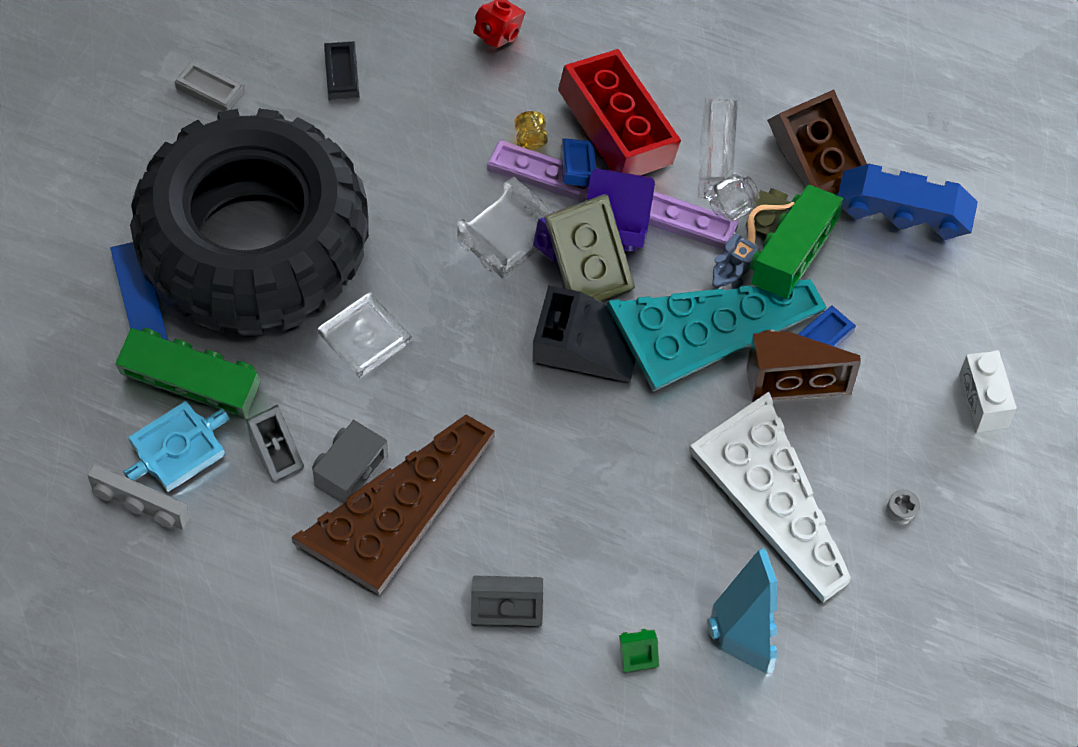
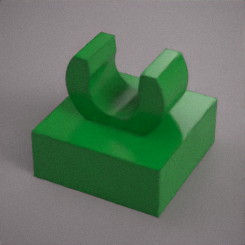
M641 629V632L630 634L623 632L622 635H619L621 665L624 673L659 667L658 638L655 630L647 631L646 629Z

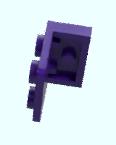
M598 168L594 169L590 175L587 200L603 194L608 195L623 249L626 251H637V247L643 248L647 238L655 180L646 176Z

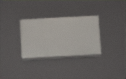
M191 60L174 81L177 89L221 111L231 110L245 93L244 85L194 60Z

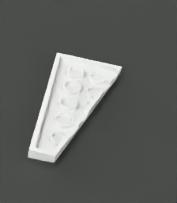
M767 392L691 444L689 452L823 603L850 583L851 576L836 542L832 540L822 510L818 509L813 497L814 492L794 447H791L784 432L785 427L781 418H778L771 395Z

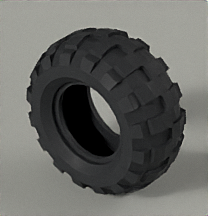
M258 108L257 115L240 116L238 109L218 112L216 121L203 125L199 120H196L183 127L173 144L165 141L153 155V158L147 165V172H144L143 178L139 179L131 203L133 213L130 223L136 257L145 279L155 286L158 296L176 312L182 313L185 316L191 314L193 321L197 324L219 332H223L224 328L228 327L238 329V332L242 335H263L264 328L281 325L284 331L303 324L306 320V315L314 310L321 313L340 296L343 291L342 285H347L348 280H352L364 258V244L369 237L366 193L363 181L354 171L353 162L336 142L333 143L330 138L325 139V135L314 125L299 117L293 122L285 120L283 115L279 114V111ZM260 194L281 199L294 207L301 215L296 226L284 238L269 246L253 250H236L220 246L210 241L200 232L205 220L217 207L231 199L245 195Z

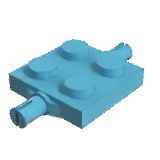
M187 401L170 410L128 437L130 444L138 453L140 461L123 471L125 477L135 481L148 472L158 479L167 492L173 490L225 456L224 448L214 437L213 430L230 421L227 413L221 408L205 419L195 413Z

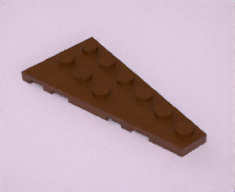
M467 414L434 436V440L418 452L414 450L405 457V461L393 469H387L347 497V501L331 513L327 511L317 518V523L304 532L300 530L291 537L292 543L380 595L495 437V430Z

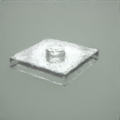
M371 292L318 327V334L359 379L412 342L410 333Z

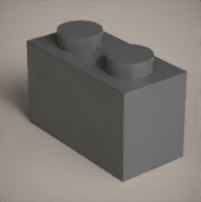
M353 419L346 429L341 428L333 439V445L327 453H321L316 458L312 466L315 486L344 504L347 501V497L367 484L388 457L387 439Z

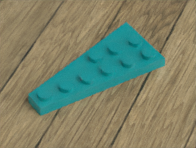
M811 279L800 280L788 299L750 285L731 290L713 289L671 294V296L651 298L650 296L638 297L637 300L620 301V299L609 300L606 304L653 392L750 347L754 333H760L765 330L784 331L824 312L827 308Z

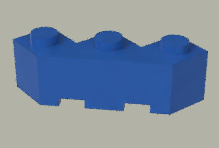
M870 163L843 171L838 196L844 198L842 208L855 220L882 213L899 230L927 223L944 240L972 233L978 201L959 183L946 181L943 186L927 182V176L905 171H900L899 175L881 172L883 166Z

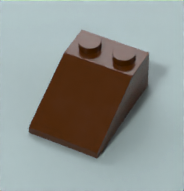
M835 90L799 104L767 120L780 150L805 187L809 184L836 194L839 192L843 171L867 164Z
M765 330L760 333H754L746 367L752 402L767 392L770 393L773 401L852 394L861 363L860 355L789 331L776 332L774 330Z

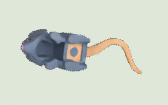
M794 202L786 205H760L751 211L747 221V240L742 238L740 234H736L726 243L724 253L716 256L714 259L716 263L713 268L712 285L714 288L731 290L738 289L743 285L741 277L750 270L751 260L756 251H759V246L755 245V215L762 210H785L795 204Z

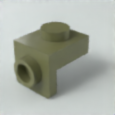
M770 188L769 193L760 190L752 210L760 205H786L791 202L786 201L788 195L779 190ZM789 208L785 210L759 211L754 217L755 230L765 235H768L769 232L775 233L781 215L788 213Z

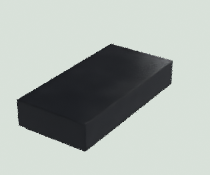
M355 41L324 43L328 100L360 98Z

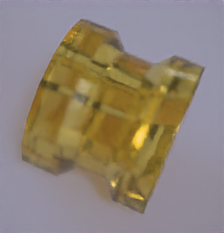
M527 111L515 118L514 124L518 132L516 135L518 146L529 150H536L547 144L548 134L544 129L546 127V119L542 113Z

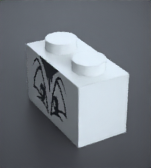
M1000 351L967 354L959 376L976 433L1009 428L1017 407Z

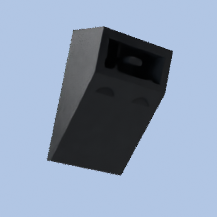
M548 285L533 340L532 362L631 382L636 359L607 305L582 292Z

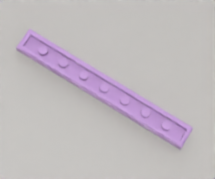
M502 140L498 141L487 163V170L580 202L587 200L588 186L563 184L562 160ZM654 191L649 225L725 250L726 243L736 232L739 223L738 219Z

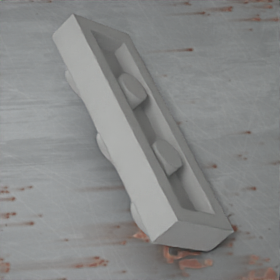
M96 464L92 466L87 474L93 493L105 501H110L111 499L118 501L130 512L135 514L143 512L152 516L157 523L167 528L174 526L184 530L190 520L187 505L181 501Z

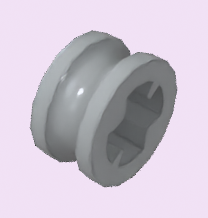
M898 490L889 499L886 506L887 515L898 524L910 523L915 519L920 509V502L914 493L908 490ZM901 501L907 503L908 509L906 513L899 511Z

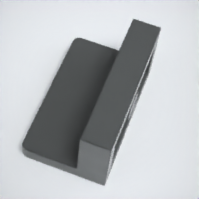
M473 576L471 624L542 626V577Z

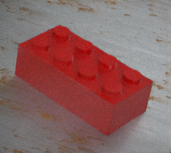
M619 49L564 65L558 91L611 171L643 175L673 165L681 139Z

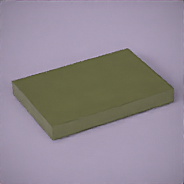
M603 194L544 216L566 289L579 291L598 301H602L635 288L608 195Z

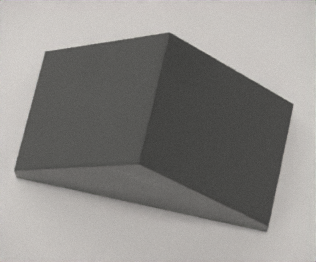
M278 405L246 419L250 442L272 481H276L304 467Z

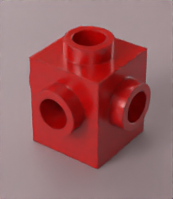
M494 0L486 5H482L476 12V24L473 33L483 39L487 45L498 48L514 41L518 37L526 12L508 0Z

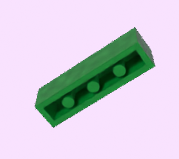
M809 184L801 195L796 194L792 200L795 204L789 208L788 214L783 213L781 215L775 233L769 232L762 252L756 251L750 263V269L753 270L751 284L788 299L837 225L844 198Z
M134 328L130 329L115 363L121 375L217 409L222 408L224 411L243 418L247 417L261 383L255 367L243 361H237L236 364L225 361L221 354L211 350H205L204 353L194 350L191 344L180 339H174L173 342L161 338L158 332L149 328H142V331Z

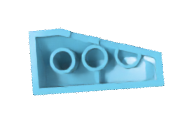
M766 548L756 552L713 604L711 618L707 619V625L711 638L718 639L722 651L767 674L774 671L777 660V649L775 645L770 646V637L777 636V626L773 612L777 611V579Z

